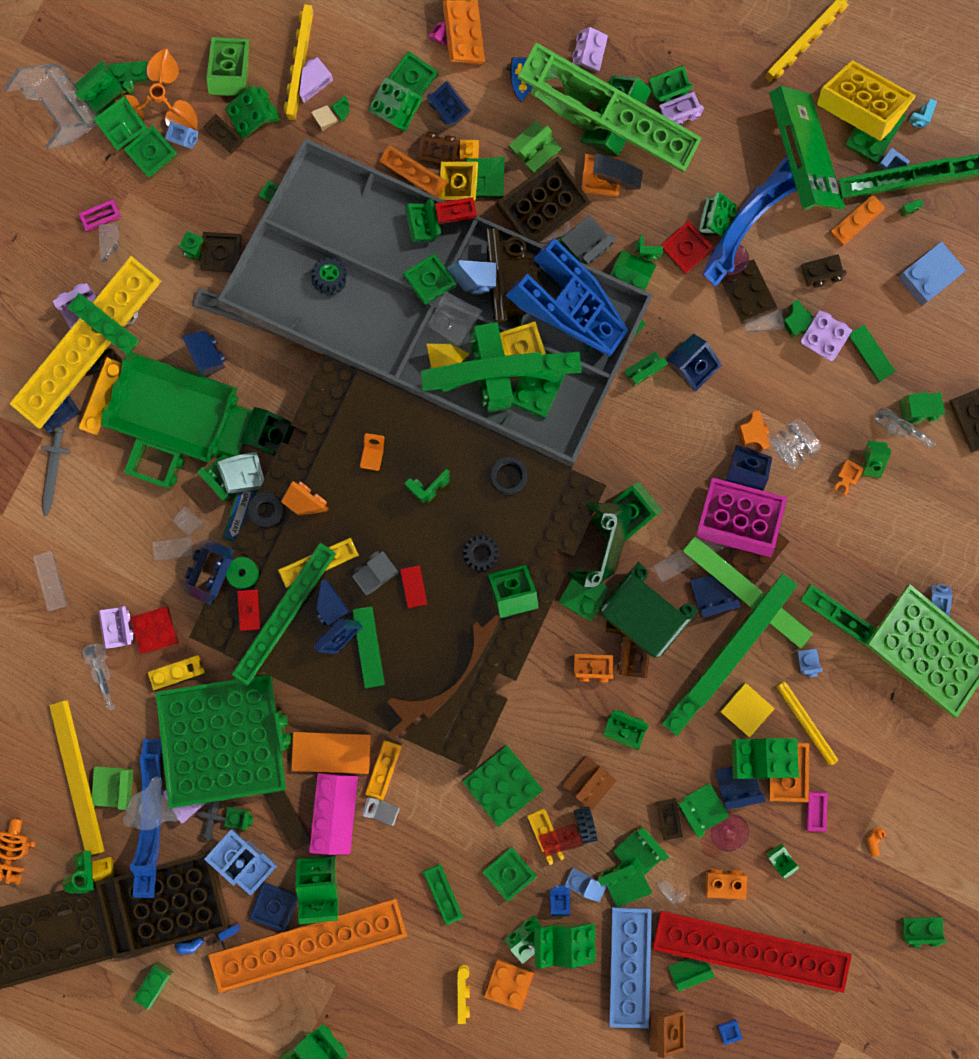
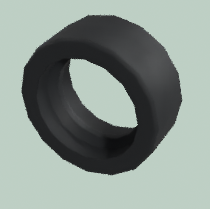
M510 456L497 460L492 466L490 473L493 487L501 494L506 495L516 494L521 491L526 485L528 477L527 468L523 462ZM511 464L519 469L521 477L517 485L504 487L499 483L497 473L504 465Z

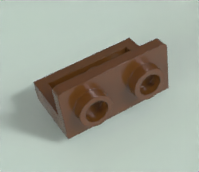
M624 636L620 643L621 659L617 665L619 675L647 678L650 655L628 637Z

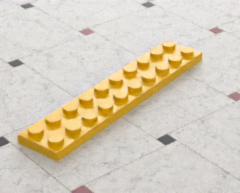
M130 256L93 303L121 326L125 327L162 281L134 257ZM79 318L9 404L37 428L41 429L111 342Z

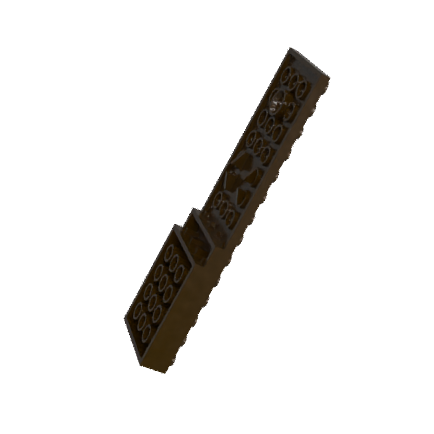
M212 849L157 864L154 898L133 897L134 875L130 871L107 879L93 881L94 890L86 893H68L65 890H60L1 906L0 989L228 929L231 924L218 872L204 860Z

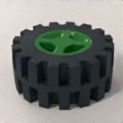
M326 258L325 261L320 259L319 263H315V267L312 269V284L315 286L316 291L319 290L321 294L325 292L326 295H329V293L336 295V291L340 293L341 289H344L347 273L345 266L341 265L340 261L336 262L335 258H332V260Z
M590 807L574 810L582 844L598 841Z

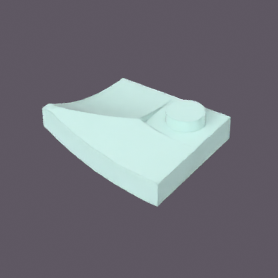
M257 452L230 457L217 463V468L224 481L227 494L259 490L264 481Z

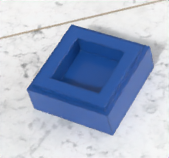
M236 922L228 929L220 931L218 936L222 941L239 932L241 927Z
M736 1019L717 1025L724 1045L743 1039Z

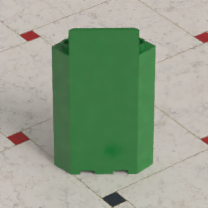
M131 352L129 356L126 355L123 359L120 377L112 387L111 400L102 412L101 426L209 463L213 456L216 457L218 454L229 457L240 455L243 443L240 441L253 410L237 405L239 396H236L238 390L236 387Z

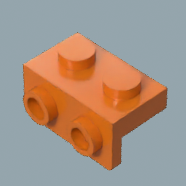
M574 654L573 677H578V681L589 682V678H597V682H609V679H613V655Z

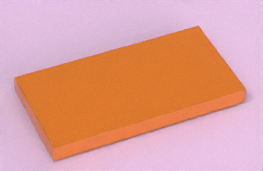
M293 732L292 771L369 774L371 735Z

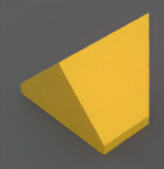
M427 344L431 368L462 363L469 356V353L453 344Z

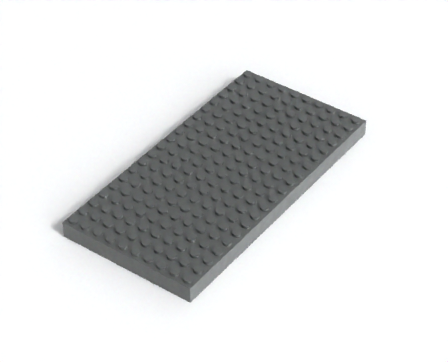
M305 138L219 296L220 308L317 353L326 355L356 370L363 371L572 469L653 295L581 263L597 279L628 329L610 356L590 347L589 353H586V344L528 313L523 316L521 326L536 321L546 354L580 353L581 373L565 374L546 419L513 405L508 410L487 413L486 407L482 406V388L479 389L477 381L458 386L446 392H442V389L423 391L421 371L431 369L427 344H453L469 353L465 362L475 359L474 352H471L470 341L471 333L474 332V326L496 323V320H493L490 290L489 292H484L483 295H471V292H465L457 283V286L424 306L404 279L403 273L434 253L446 269L458 260L487 262V229L497 228L499 231V241L508 240L511 237L523 239L526 243L525 253H530L534 257L544 245L479 216L477 218L439 224L441 232L433 242H412L405 206L407 204H425L429 199L434 201V206L435 203L446 201ZM326 258H329V260L335 258L336 262L340 261L341 265L345 266L347 273L346 284L340 293L336 291V295H332V293L326 295L325 292L321 294L313 286L312 269L315 267L316 262L319 263L320 259L325 261ZM540 267L538 281H541L542 288L555 300L563 288ZM519 316L507 317V321H499V332L516 328ZM509 376L513 394L522 376Z

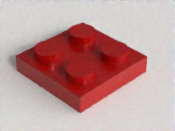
M687 221L661 245L663 246V251L685 275L714 249L690 221Z
M168 606L130 617L140 654L179 643Z

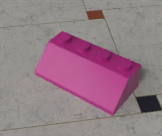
M318 773L309 853L328 855L350 854L358 776Z

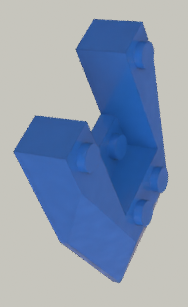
M555 238L542 247L533 260L563 288L555 300L528 273L512 286L506 296L528 314L608 356L612 355L627 333V327L597 279Z

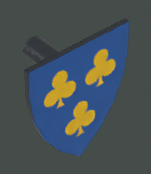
M512 57L511 64L507 65V71H510L513 91L520 102L525 99L532 89V86L517 78L528 57Z

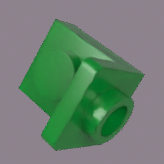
M227 807L224 827L247 831L253 825L254 815H251V810Z

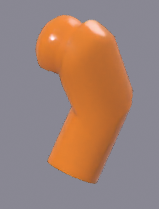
M875 828L867 837V845L871 857L880 855L878 843L886 836L883 829Z

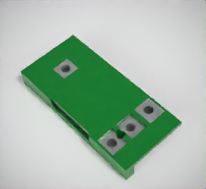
M779 86L770 91V99L803 210H808L816 205L839 210L845 209L812 94L785 86ZM788 125L791 127L802 167L797 169L785 127Z

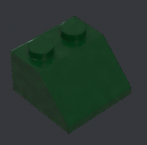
M254 407L240 442L276 456L281 443L288 444L294 428L290 425L291 421L268 410Z

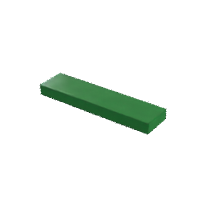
M373 607L353 609L354 621H358L363 626L356 635L365 688L385 685Z

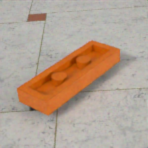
M873 194L831 230L830 234L843 246L886 208Z

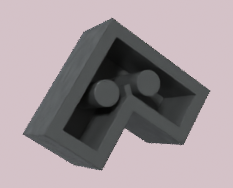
M378 551L368 557L370 560L367 562L368 565L364 566L362 564L354 570L355 574L352 577L366 596L399 573L383 551L381 553Z

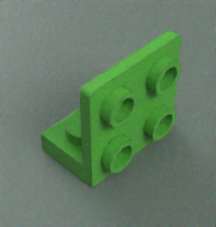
M94 767L93 805L118 807L120 810L131 808L134 769Z

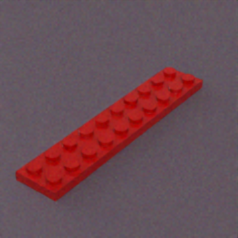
M660 910L652 946L653 950L841 993L845 991L852 954L662 910Z

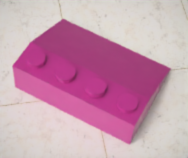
M712 478L696 537L772 557L787 497Z

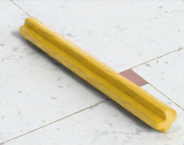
M781 682L777 685L778 691L828 765H834L838 758L788 684Z

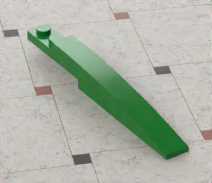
M979 154L953 159L949 157L838 179L842 198L976 177L979 176Z
M784 573L779 576L711 659L710 664L662 721V725L678 736L697 711L704 707L741 661L798 584Z
M809 584L799 601L868 648L866 643L877 628L871 626L812 584Z

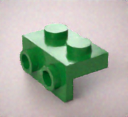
M684 65L648 78L654 100L661 101V103L671 101V97L676 95L684 96L689 93V90L693 89V84L689 82Z
M429 199L425 204H407L405 206L412 242H433L441 232L434 201Z
M613 710L602 736L638 751L649 724L641 718L627 715L624 711Z
M535 915L527 919L504 939L509 949L522 964L534 955V928L542 926Z

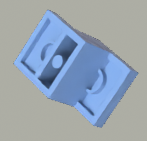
M233 829L225 835L204 859L233 886L237 883L250 896L278 866L250 840L246 842Z

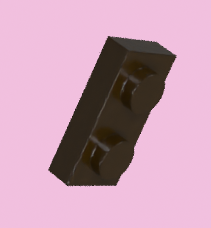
M217 114L203 126L204 130L230 154L244 142V139Z
M676 798L656 801L663 840L682 838Z

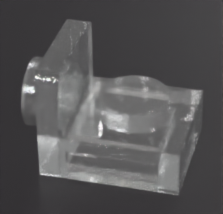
M661 879L656 883L672 905L674 903L679 904L686 898L685 894H687V891L683 887L674 894L675 889L669 881L665 883Z

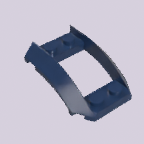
M207 539L194 543L200 546V549H196L192 560H194L192 568L188 567L186 571V582L180 579L179 581L187 594L211 605L212 600L217 597L232 562L234 550ZM212 551L221 555L222 558L221 560L217 559L214 565L216 572L213 578L210 577L206 584L208 590L205 592L195 587L208 554Z

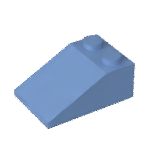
M941 242L905 270L898 278L920 305L923 306L966 270L944 243Z

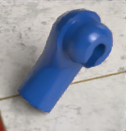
M197 937L191 943L182 941L175 943L174 946L176 952L180 955L193 954L205 940L202 937Z

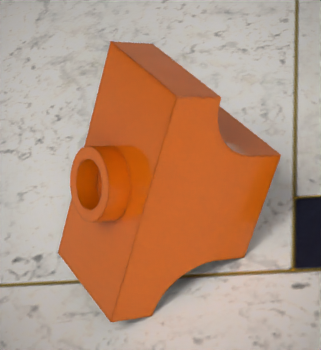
M760 410L752 412L749 422L740 425L738 432L742 446L752 444L757 446L760 451L770 448L767 437L769 429L767 424L763 423Z

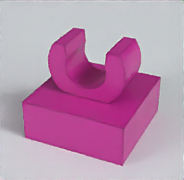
M438 22L429 34L428 38L432 42H439L441 45L448 44L444 40L446 35L445 22Z

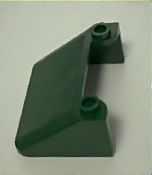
M586 503V507L600 515L599 523L601 527L608 529L609 533L599 570L568 572V576L583 587H595L613 576L617 571L632 516V509L626 504Z
M638 561L602 605L601 615L650 656L659 658L666 652L699 610L688 603L676 609L644 583L648 571Z

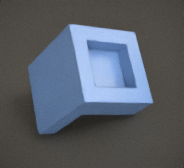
M891 148L877 169L882 171L907 166L910 161Z

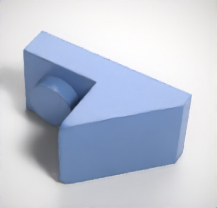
M573 867L564 884L565 887H569L582 894L583 897L600 902L607 887L606 884L601 886L598 879Z

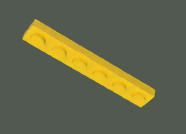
M836 0L767 72L765 79L770 83L774 78L778 80L785 72L783 69L787 65L790 67L797 60L796 55L799 52L804 53L810 46L809 42L812 39L816 40L823 31L821 29L825 25L829 27L836 19L834 16L838 12L841 14L848 7V0Z
M304 4L303 11L299 13L301 26L296 31L298 44L293 50L295 63L290 68L292 81L288 83L287 95H289V99L284 104V113H286L288 120L296 121L302 69L306 61L313 19L312 5Z

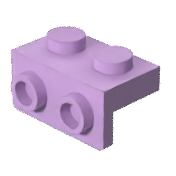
M591 27L580 30L576 38L577 44L572 55V63L576 66H583L593 72H599L608 35Z
M691 92L659 105V110L663 116L682 125L686 120L694 121L700 118L704 107L703 105L700 106L695 92Z
M122 606L98 611L104 649L130 645L133 640V632L129 629L130 614L126 607Z

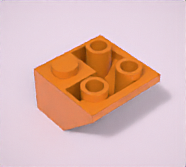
M293 481L281 501L298 515L327 512L329 509L325 506L327 502L318 494L312 496L310 494L312 490L301 481L298 484Z

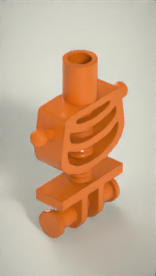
M11 818L8 832L0 831V848L6 850L4 853L0 849V858L4 859V862L0 863V882L2 879H6L7 884H10V882L17 885L20 884L22 875H14L13 871L21 873L24 871V867L11 865L12 860L23 858L27 855L29 846L34 847L36 845L34 841L29 842L28 835L20 834L22 819ZM22 843L21 847H15L16 844ZM22 850V853L20 855H13L15 851Z

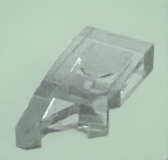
M118 223L99 225V244L102 262H106L108 260L107 257L113 251L117 252L119 250Z

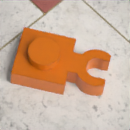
M847 459L837 475L842 480L834 485L833 490L836 491L839 486H843L844 492L842 495L848 494L849 484L856 485L864 468Z

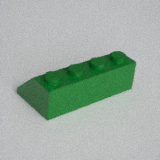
M612 75L608 83L642 104H645L651 92V89L638 77ZM598 104L595 111L602 115L606 106ZM599 128L596 131L585 129L580 142L604 154L619 156L626 140L611 131Z

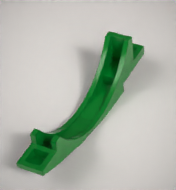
M541 352L472 360L421 371L423 391L442 389V392H446L470 382L507 376L536 377L556 383L562 374L581 373L582 368L579 352L543 355Z

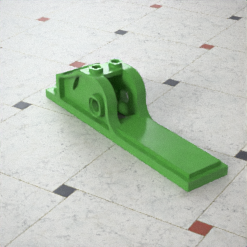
M535 43L517 77L532 86L533 88L530 93L544 102L559 116L589 131H596L599 128L611 131L681 172H685L702 137L538 43ZM553 78L559 79L565 88V93L562 94L551 88L552 86L547 84L546 81H550ZM589 100L606 106L602 115L586 108Z

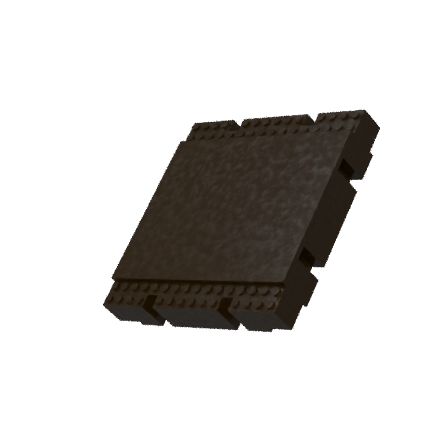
M323 355L290 424L295 431L306 435L301 449L298 450L283 442L281 443L257 494L263 492L272 493L282 501L291 483L294 481L298 484L301 481L312 490L310 492L312 496L318 494L327 502L325 506L329 509L327 512L298 515L283 504L284 510L281 520L276 525L268 528L254 524L249 518V514H247L232 549L249 556V559L256 563L259 569L258 580L248 589H239L232 586L227 580V576H225L217 597L212 600L211 605L208 603L204 604L189 638L240 662L290 588L285 587L278 570L312 555L320 542L327 547H331L351 538L359 556L323 573L258 671L390 732L402 721V718L387 703L392 697L407 701L433 698L450 689L464 674L471 660L474 646L472 625L478 622L483 627L494 616H499L488 574L526 565L537 592L538 609L499 618L493 634L476 664L456 691L430 718L422 713L423 719L415 726L411 723L406 728L408 732L402 737L437 755H441L475 771L508 698L491 691V687L498 673L515 681L517 680L565 577V573L548 566L554 551L571 559L574 557L594 514V511L586 507V503H599L607 485L363 371L356 370ZM366 433L385 437L384 452L380 470L378 471L360 467ZM375 439L369 440V442H371L372 444L380 443L378 440ZM510 456L517 458L527 468L528 477L526 485L516 494H501L491 483L490 473L492 466L502 457ZM507 464L498 470V481L504 487H513L520 481V471L516 466ZM446 469L450 471L449 483L444 488L439 487L435 491L436 496L429 503L427 501L424 503L419 501L404 484L409 478L413 481L417 479L424 485L426 490ZM268 502L262 503L258 508L260 516H271L273 506ZM477 535H485L492 538L499 549L496 564L489 570L481 572L470 568L463 556L466 542ZM477 546L473 551V556L478 561H484L488 558L489 551L485 546ZM377 551L381 553L383 551L399 573L366 596L352 577L355 574L354 570L362 564L364 566L368 565L367 562L370 561L368 557ZM420 565L427 605L408 608L400 569ZM242 570L240 573L241 577L245 576V570ZM326 579L331 583L351 613L343 619L354 621L353 609L373 607L385 685L365 688L357 635L337 654L320 653L313 647L318 642L317 639L332 628L331 626L323 625L317 617L319 614L317 604L322 580ZM258 590L261 629L240 631L237 591Z

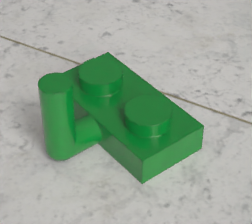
M147 61L109 64V68L119 82L123 84L129 95L134 94V83L149 82Z

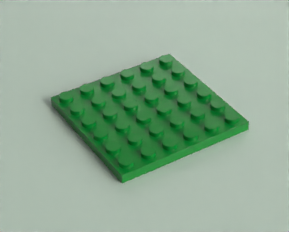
M267 674L254 676L249 685H246L239 679L156 692L169 809L287 790L282 751L280 749L274 716L276 703L271 676Z

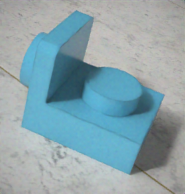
M930 98L927 104L923 103L919 114L913 112L908 122H911L915 127L926 128L932 118L937 101Z

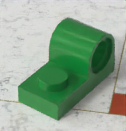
M82 851L74 854L73 866L75 873L67 875L63 879L62 885L64 890L68 893L77 894L94 890L91 851Z

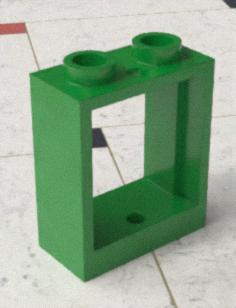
M137 438L124 473L171 490L172 486L174 487L177 483L178 476L176 474L178 469H181L184 464V454ZM146 446L174 455L164 482L137 473Z

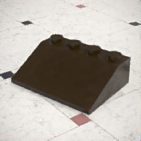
M557 156L494 204L519 235L539 243L591 204V201L559 156Z

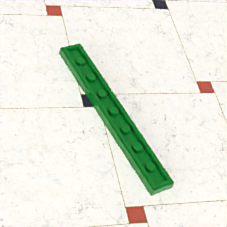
M321 542L319 543L231 674L232 676L249 685L337 554Z

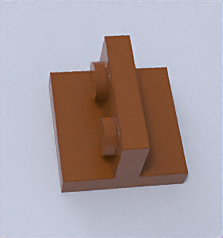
M586 755L562 786L580 802H583L593 810L617 780Z
M649 1011L650 1051L658 1052V1057L661 1058L685 1051V1011Z

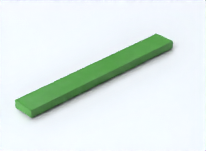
M696 536L682 550L750 608L753 609L765 595ZM783 608L778 611L770 622L773 627L800 649L813 635L812 632Z

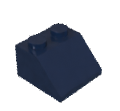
M201 331L182 337L198 371L204 377L226 368L223 363L226 359L222 351H217L215 345L218 343L213 334L209 335L207 331Z
M694 333L667 359L673 370L694 391H697L722 366L708 342Z
M736 445L725 481L763 491L769 479L772 457Z
M326 579L322 580L317 604V611L319 612L317 617L323 625L331 626L336 620L343 619L351 612L331 583Z

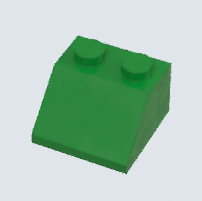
M622 250L610 276L645 291L657 265Z
M526 565L488 574L494 602L500 618L538 609L537 592Z

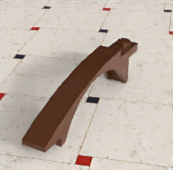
M498 615L494 616L483 627L478 622L472 625L474 646L471 660L462 677L450 689L426 700L407 701L392 697L387 701L402 718V721L388 733L392 739L396 737L402 738L408 732L406 728L411 723L415 726L423 719L422 713L430 718L456 691L476 664L493 634L500 618Z

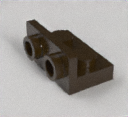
M839 254L801 265L807 287L812 285L813 288L821 287L827 281L836 283L842 281L843 277L847 274V271L843 270Z

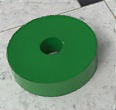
M236 558L232 560L226 573L227 580L236 588L248 589L258 580V566L249 558ZM241 570H245L246 572L245 576L243 577L240 576Z

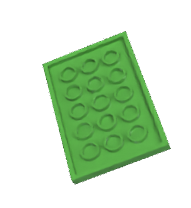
M906 585L866 643V646L950 716L957 718L979 686V641L912 585Z

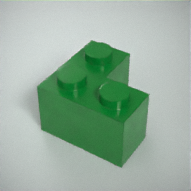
M941 392L909 394L899 400L902 421L909 422V425L919 424L926 419L928 422L938 421L939 417L945 415Z

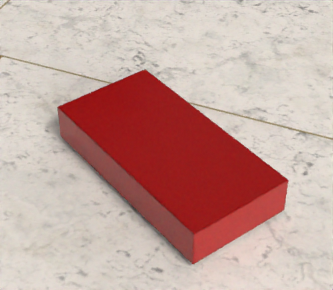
M420 565L400 569L407 607L413 608L427 605Z

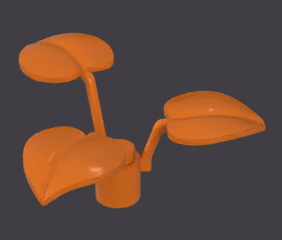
M162 49L151 58L147 65L148 78L154 82L159 81L150 87V95L147 96L141 105H139L136 97L129 94L125 96L142 120L144 119V113L141 109L149 100L152 99L158 103L163 101L170 109L165 115L168 127L170 121L196 130L198 120L192 106L185 101L178 100L172 107L167 98H165V88L162 86V82L166 84L174 82L178 77L179 68L168 49Z

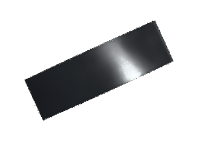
M595 154L594 174L611 185L619 184L626 190L641 189L642 170L621 160Z

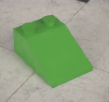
M211 38L207 72L209 94L238 96L247 89L249 39Z

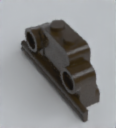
M497 228L487 229L486 255L487 262L496 263V287L490 289L493 320L499 322L507 321V317L524 316L527 314V312L521 310L506 296L518 280L528 273L541 287L542 283L538 281L540 266L533 260L535 258L534 255L525 253V241L519 237H511L508 240L499 241V231Z

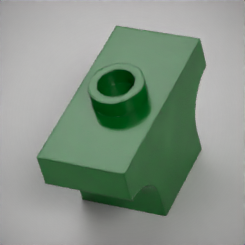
M796 300L789 306L790 316L781 323L791 338L799 334H805L814 319L810 311L805 310L800 301Z
M868 440L864 450V470L862 476L882 477L891 455V448H888L887 442Z

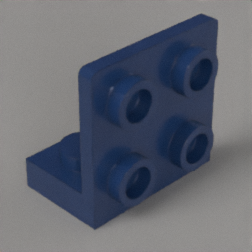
M712 575L690 581L700 618L741 607L739 599L735 600L734 593Z
M732 766L716 770L721 798L726 810L765 802L764 794L760 792L758 779H733Z

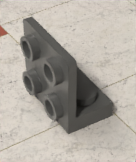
M590 215L562 238V242L576 258L588 266L613 246L616 241V237L612 233L608 235Z

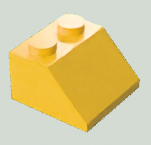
M441 162L440 177L448 182L441 192L439 199L447 202L473 197L475 201L478 162Z

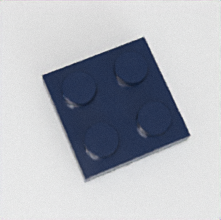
M338 619L331 625L332 628L327 633L322 634L317 639L318 642L313 647L320 653L337 654L363 626L358 621Z

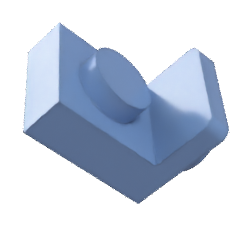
M170 121L165 139L193 149L199 132Z
M943 584L932 585L931 602L949 616L953 596L951 587Z
M817 649L797 651L800 674H806V678L818 676L817 672H823L822 668H820Z

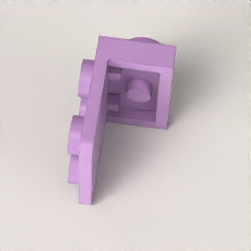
M87 283L78 284L73 288L74 290L69 293H61L56 297L57 299L53 300L55 307L61 311L70 329L79 320V317L67 307L77 294L81 293L92 303L97 298L93 289Z
M819 310L801 339V344L828 361H833L852 332V329L848 328V325L832 318L829 313Z

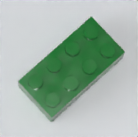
M498 322L474 326V332L471 333L470 341L471 352H474L475 355L473 360L505 356ZM509 376L477 381L479 389L482 388L481 402L482 406L486 407L487 413L510 409L513 393Z

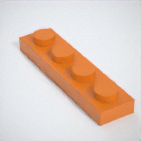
M390 145L387 146L380 159L381 163L439 198L448 182Z

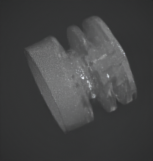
M799 418L794 419L785 426L787 433L780 430L777 432V435H773L770 438L776 454L792 469H796L799 463L805 462L803 453L811 457L821 449L815 434Z

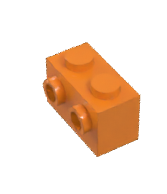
M711 868V871H706L705 896L708 898L746 900L747 875L742 873V870L737 869L723 872V869Z

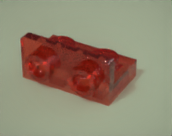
M575 823L539 835V840L546 857L583 844Z

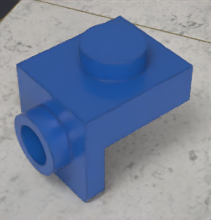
M556 885L554 888H550L551 917L570 916L569 887Z

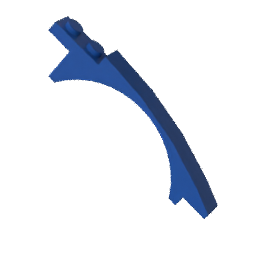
M788 157L784 158L763 185H758L716 246L702 273L714 287L719 284L727 272L732 273L735 269L734 259L736 251L751 226L771 206L797 190Z
M143 739L142 755H140L142 778L141 826L136 853L130 864V871L134 875L133 897L154 898L161 835L163 753L161 739Z

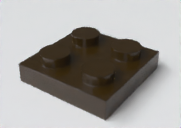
M203 232L202 238L204 241L201 250L200 270L233 272L240 259L242 235Z

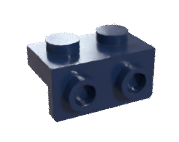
M445 81L435 92L426 95L429 99V105L439 112V118L446 125L455 126L471 111L449 81Z

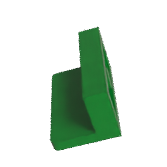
M687 958L668 966L678 992L715 977L708 962Z

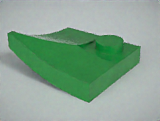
M125 95L94 118V121L116 150H119L148 129Z
M505 156L466 159V162H478L476 198H502L504 196Z
M577 568L576 572H583L579 568ZM571 579L558 604L592 622L611 588L602 583L595 587H583Z

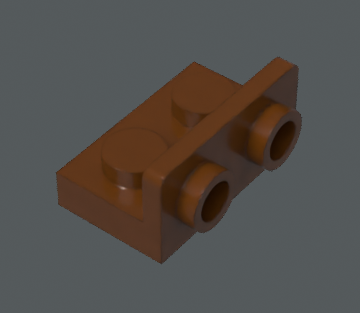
M427 131L426 134L423 133L421 136L417 159L436 163L456 162L460 141L456 140L455 136L445 135V137H440L435 132Z

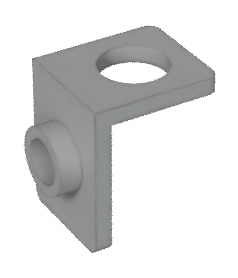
M368 797L362 816L374 818L394 826L400 809L385 801ZM373 803V808L368 813L369 806Z

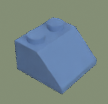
M458 260L447 267L453 279L465 292H471V295H483L484 292H489L490 289L496 287V263Z

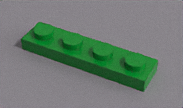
M78 293L67 307L128 356L140 342L137 337L81 293Z

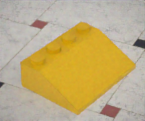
M852 60L822 87L817 105L881 141L892 130L916 95Z

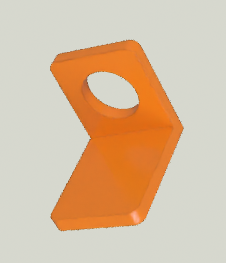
M365 434L364 450L360 463L361 468L380 470L384 452V436ZM375 439L378 440L380 443L372 444L371 442H369V440Z

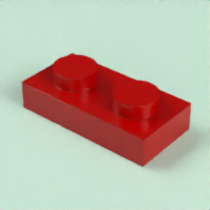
M473 197L435 203L439 224L477 218Z

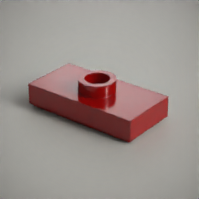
M258 590L237 591L240 631L261 629Z

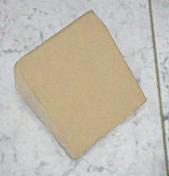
M328 105L311 112L312 117L322 131L338 122Z

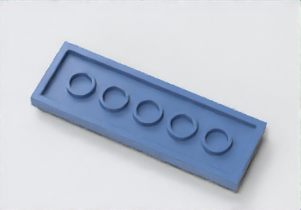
M612 907L609 1027L649 1028L651 908Z

